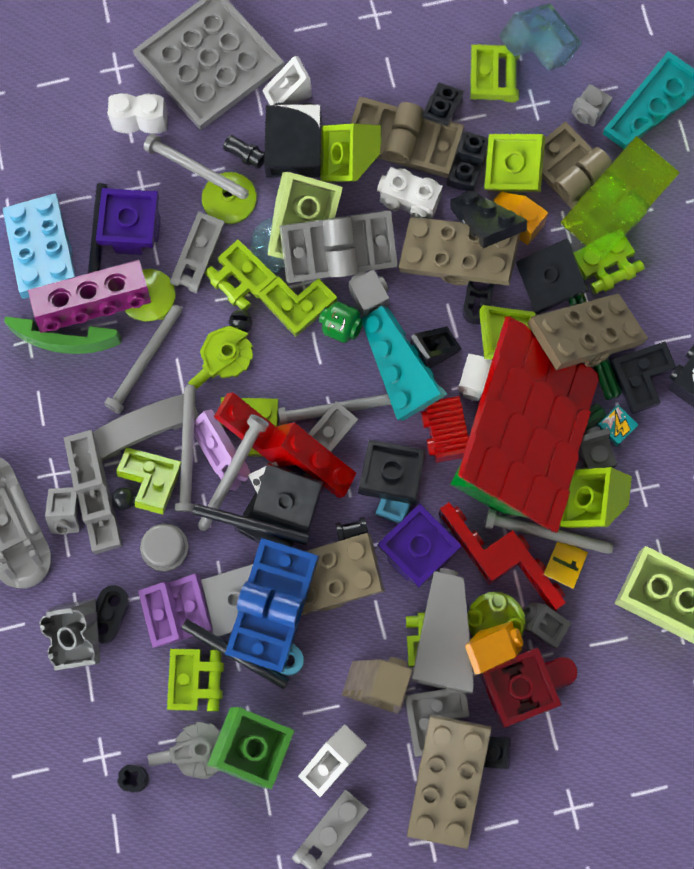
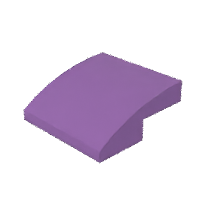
M195 573L172 582H162L138 591L152 648L193 638L194 636L181 629L187 618L209 632L213 631L200 574Z

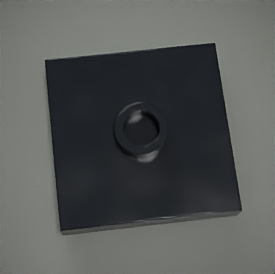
M564 239L516 261L531 304L537 314L589 291L568 239Z
M369 440L358 494L415 505L426 450Z
M268 463L251 518L308 534L324 482Z

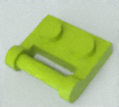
M504 45L471 46L470 99L504 100L509 103L519 100L517 59H519L520 50L518 47ZM499 58L506 60V87H498Z

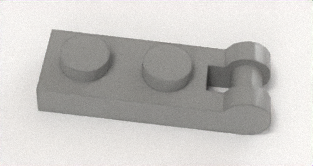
M201 212L197 213L171 277L170 284L186 286L189 288V291L197 294L224 227V221ZM186 267L195 270L193 277L184 274Z
M345 790L291 859L297 864L301 862L308 869H323L369 809ZM313 845L323 852L318 860L308 853Z

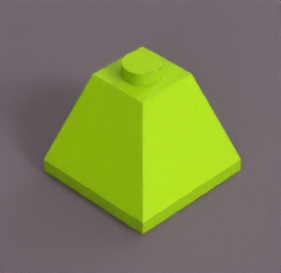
M353 123L321 126L320 181H357L380 155L382 141L381 125Z
M612 467L575 470L568 490L570 495L559 528L608 527L629 505L632 476Z

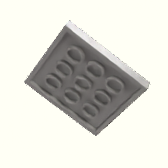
M228 0L198 1L133 50L137 60L200 131L285 66L284 61Z

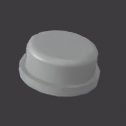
M165 523L155 525L146 531L140 545L141 555L146 564L156 571L163 572L175 570L183 564L189 549L187 537L182 530L173 524Z

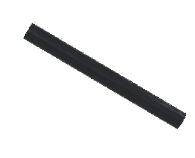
M104 183L96 184L88 273L96 272L100 269L102 245L97 244L96 235L102 188H107V184Z
M195 503L192 514L306 546L309 541L310 534L197 503Z
M188 618L185 620L181 627L182 630L226 655L228 642ZM226 655L283 690L290 680L275 670Z

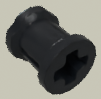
M361 517L359 521L351 523H335L339 541L368 533L365 517Z
M126 765L118 773L117 783L125 792L138 793L143 791L148 785L149 775L142 766ZM130 772L139 773L140 776L136 779L138 782L137 786L135 784L128 785L127 781L130 779Z

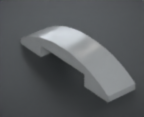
M184 394L137 409L95 430L93 434L102 462L122 454L120 450L126 447H130L171 428L174 431L182 428ZM195 407V420H196V419L198 418L199 414H198V412H197V410H196V407Z

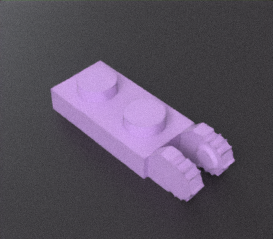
M211 409L203 411L194 421V437L213 470L222 480L236 450L220 422L214 418L215 414ZM246 462L243 463L230 490L235 491L241 485V481L245 482L249 478L248 475L251 472Z

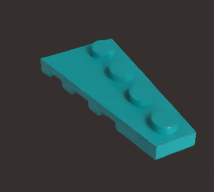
M668 51L604 128L602 134L625 150L694 99V68Z
M380 306L362 318L365 333L397 420L404 421L447 395L443 387L438 386L433 377L435 375L430 368L423 364L419 358L420 353L414 345L409 343L405 337V331L388 307Z

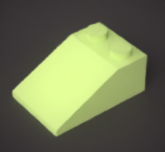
M283 172L275 202L267 255L284 259L280 225L335 218L343 187L295 173Z

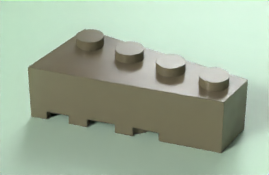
M389 657L388 661L382 659L352 661L341 696L398 714L413 669L407 668L408 662L395 657Z

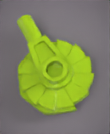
M231 326L210 332L200 351L204 362L202 365L203 369L188 384L194 385L197 390L210 377L213 379L220 375L221 378L232 376L235 378L243 371L246 372L250 361H253V346L247 339L248 333Z

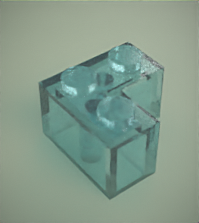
M550 3L514 13L499 35L507 49L514 56L533 51L540 60V63L548 71L566 66L582 45L580 39Z

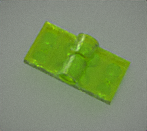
M636 136L564 217L560 225L601 260H604L630 229L635 227L644 217L653 203L677 178L680 172Z

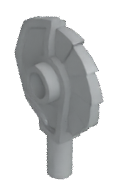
M196 722L194 725L183 728L184 731L175 740L177 741L176 745L169 748L170 750L147 755L149 767L172 762V764L176 763L181 772L186 776L207 779L220 771L207 765L220 732L211 723L208 725Z

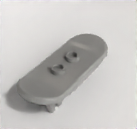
M0 458V580L13 588L26 589L40 583L48 574L51 566V551L12 467L8 462Z

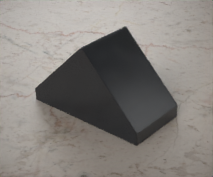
M447 326L415 333L411 336L410 344L416 347L420 353L419 358L430 369L462 350Z

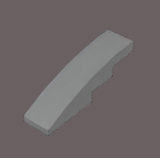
M89 430L64 437L74 491L78 494L83 522L87 525L92 552L99 554L123 547L114 506L111 502L108 482L93 431Z

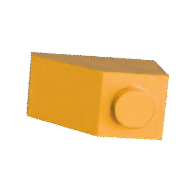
M501 191L493 200L498 205L515 212V214L527 220V230L521 232L519 239L526 245H529L544 227L549 212L528 197Z
M512 621L479 631L465 645L475 675L515 658L522 650L523 638L519 629L514 628Z

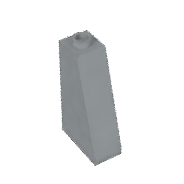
M440 569V572L434 571L411 681L471 694L474 685L472 665L465 645L469 642L464 578L458 577V572L454 570Z

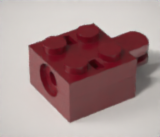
M535 648L480 673V677L499 725L503 729L561 706L556 690L571 685L576 680L578 671L575 663L567 657H559L544 663L539 648Z

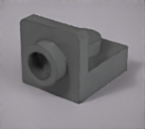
M594 427L585 430L579 450L586 469L614 468L617 466L608 439L610 436L609 428L600 430V427Z
M530 602L523 609L526 626L524 631L530 632L550 647L557 649L571 622L545 604Z

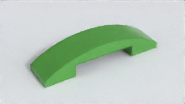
M5 317L4 320L8 328L22 340L53 352L67 354L94 353L113 348L121 344L122 337L116 329L89 326L88 336L81 337L47 332L40 333L34 320Z

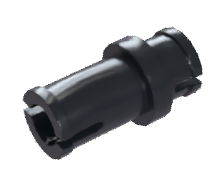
M232 134L226 138L223 144L224 151L242 159V162L247 166L253 165L257 169L263 166L265 152L260 151L257 145H249Z

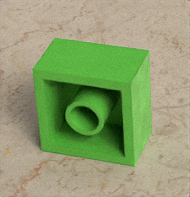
M230 707L207 765L261 788L272 789L294 730L243 708Z

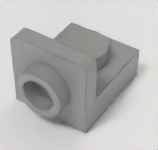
M589 84L581 97H577L574 101L571 114L581 123H588L594 127L611 104L613 97Z
M74 487L48 489L45 518L52 534L64 535L78 533L80 530L77 519L79 499L78 494L74 491Z

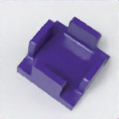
M102 188L96 235L97 244L111 245L115 253L143 255V247L154 248V242H158L161 220L158 211V191Z
M421 504L412 510L377 544L387 556V561L407 581L410 579L418 588L427 580L430 581L434 571L439 572L462 546Z

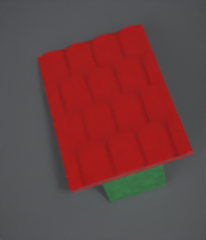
M510 316L505 317L464 456L450 485L489 508L495 509L497 512L530 518L548 530L558 533L570 495L568 490L578 462V451L591 413L589 409L598 384V373L583 363L556 370L531 329Z

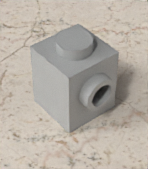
M375 270L369 272L362 271L351 278V281H349V292L363 318L380 306L389 308L388 285L382 276L378 278Z

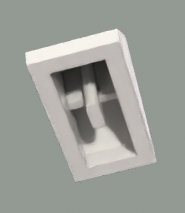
M294 56L262 90L270 105L275 103L295 105L312 97L310 77L299 56Z

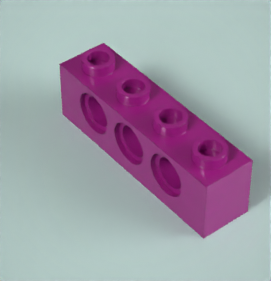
M139 260L28 290L34 318L40 333L56 331L61 327L84 323L90 319L110 316L119 311L139 308L151 303Z

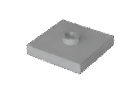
M253 564L201 580L214 635L222 637L232 633L238 614V598L244 583L249 579Z

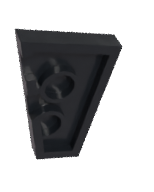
M466 191L462 195L450 199L452 212L462 224L469 226L471 235L479 238V244L482 248L527 230L526 219L515 214L513 211L505 209L496 202L486 199L475 191Z

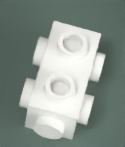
M390 167L387 176L382 175L377 191L380 192V203H383L388 209L394 211L400 209L408 212L415 218L433 219L441 199L442 185H439L437 181L431 178L422 179L414 176L406 169Z

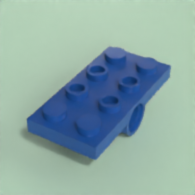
M261 538L249 579L244 583L238 598V614L227 645L226 655L284 672L320 556Z

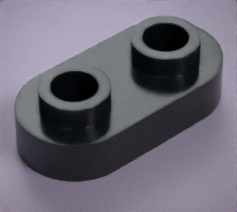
M117 585L105 587L100 592L96 601L99 644H107L115 639L129 607L130 599L128 593ZM117 596L120 602L117 606L113 607L110 601L113 597ZM107 624V633L100 634L99 627Z

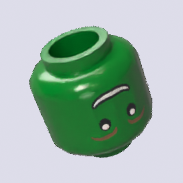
M337 301L329 308L325 307L322 310L319 323H322L324 335L341 343H347L351 339L355 340L358 337L363 326V319L360 318V312L356 308Z

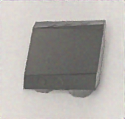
M96 597L51 607L46 612V615L40 619L39 625L43 635L50 638L51 645L47 653L50 662L54 665V671L100 663Z

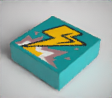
M617 405L596 427H600V430L609 428L610 436L608 438L618 446L638 427V424Z

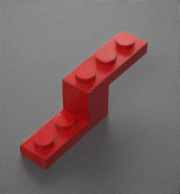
M234 392L227 393L214 415L216 420L243 440L250 427L247 423L250 415L261 417L268 422L269 426L265 432L260 431L252 446L254 450L271 463L277 462L278 466H299L312 478L324 482L323 486L336 497H345L357 474L353 469L295 422L275 426Z
M448 502L439 509V516L462 545L464 551L489 585L516 566H519L548 607L556 612L566 604L563 599L565 593L556 582L552 584L548 577L543 575L546 569L545 565L539 558L534 560L528 551L530 546L521 534L516 535L512 530L486 549H483L481 547L484 545L482 538L475 530H469L464 523L467 521L466 516L458 506L453 508L451 503Z

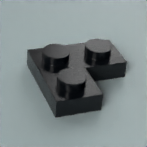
M666 341L612 359L611 361L612 368L631 414L658 406L661 403L651 378L674 371L676 368Z

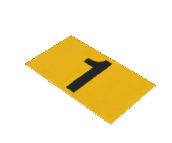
M557 541L543 575L574 589L588 552L574 545Z

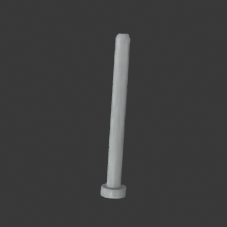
M152 133L146 138L144 150L148 153L153 154L157 152L240 199L248 197L249 192L246 188L163 144L161 138L156 134Z
M174 305L169 310L113 398L107 397L104 405L117 414L122 413L124 410L122 403L182 313L180 306Z
M186 385L184 388L180 502L175 504L176 512H193L195 505L191 504L196 396L194 385Z
M388 394L339 402L349 412L391 405ZM334 403L285 411V407L278 408L280 425L323 417Z
M250 415L247 421L250 427L208 507L216 509L221 507L260 431L265 432L268 428V422L261 417ZM201 517L198 523L199 529L202 531L208 530L213 520Z
M491 508L488 509L484 528L491 530L493 526L606 554L612 553L614 547L610 542L558 530V533H555L542 525L497 515L496 510Z

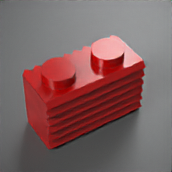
M460 396L440 399L426 407L425 411H421L423 428H429L431 438L426 439L429 456H435L436 463L462 459L469 439Z

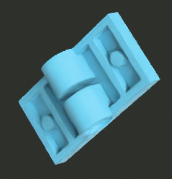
M56 193L2 208L18 290L22 299L29 297V289L76 277L72 261L73 252L65 230L60 203Z

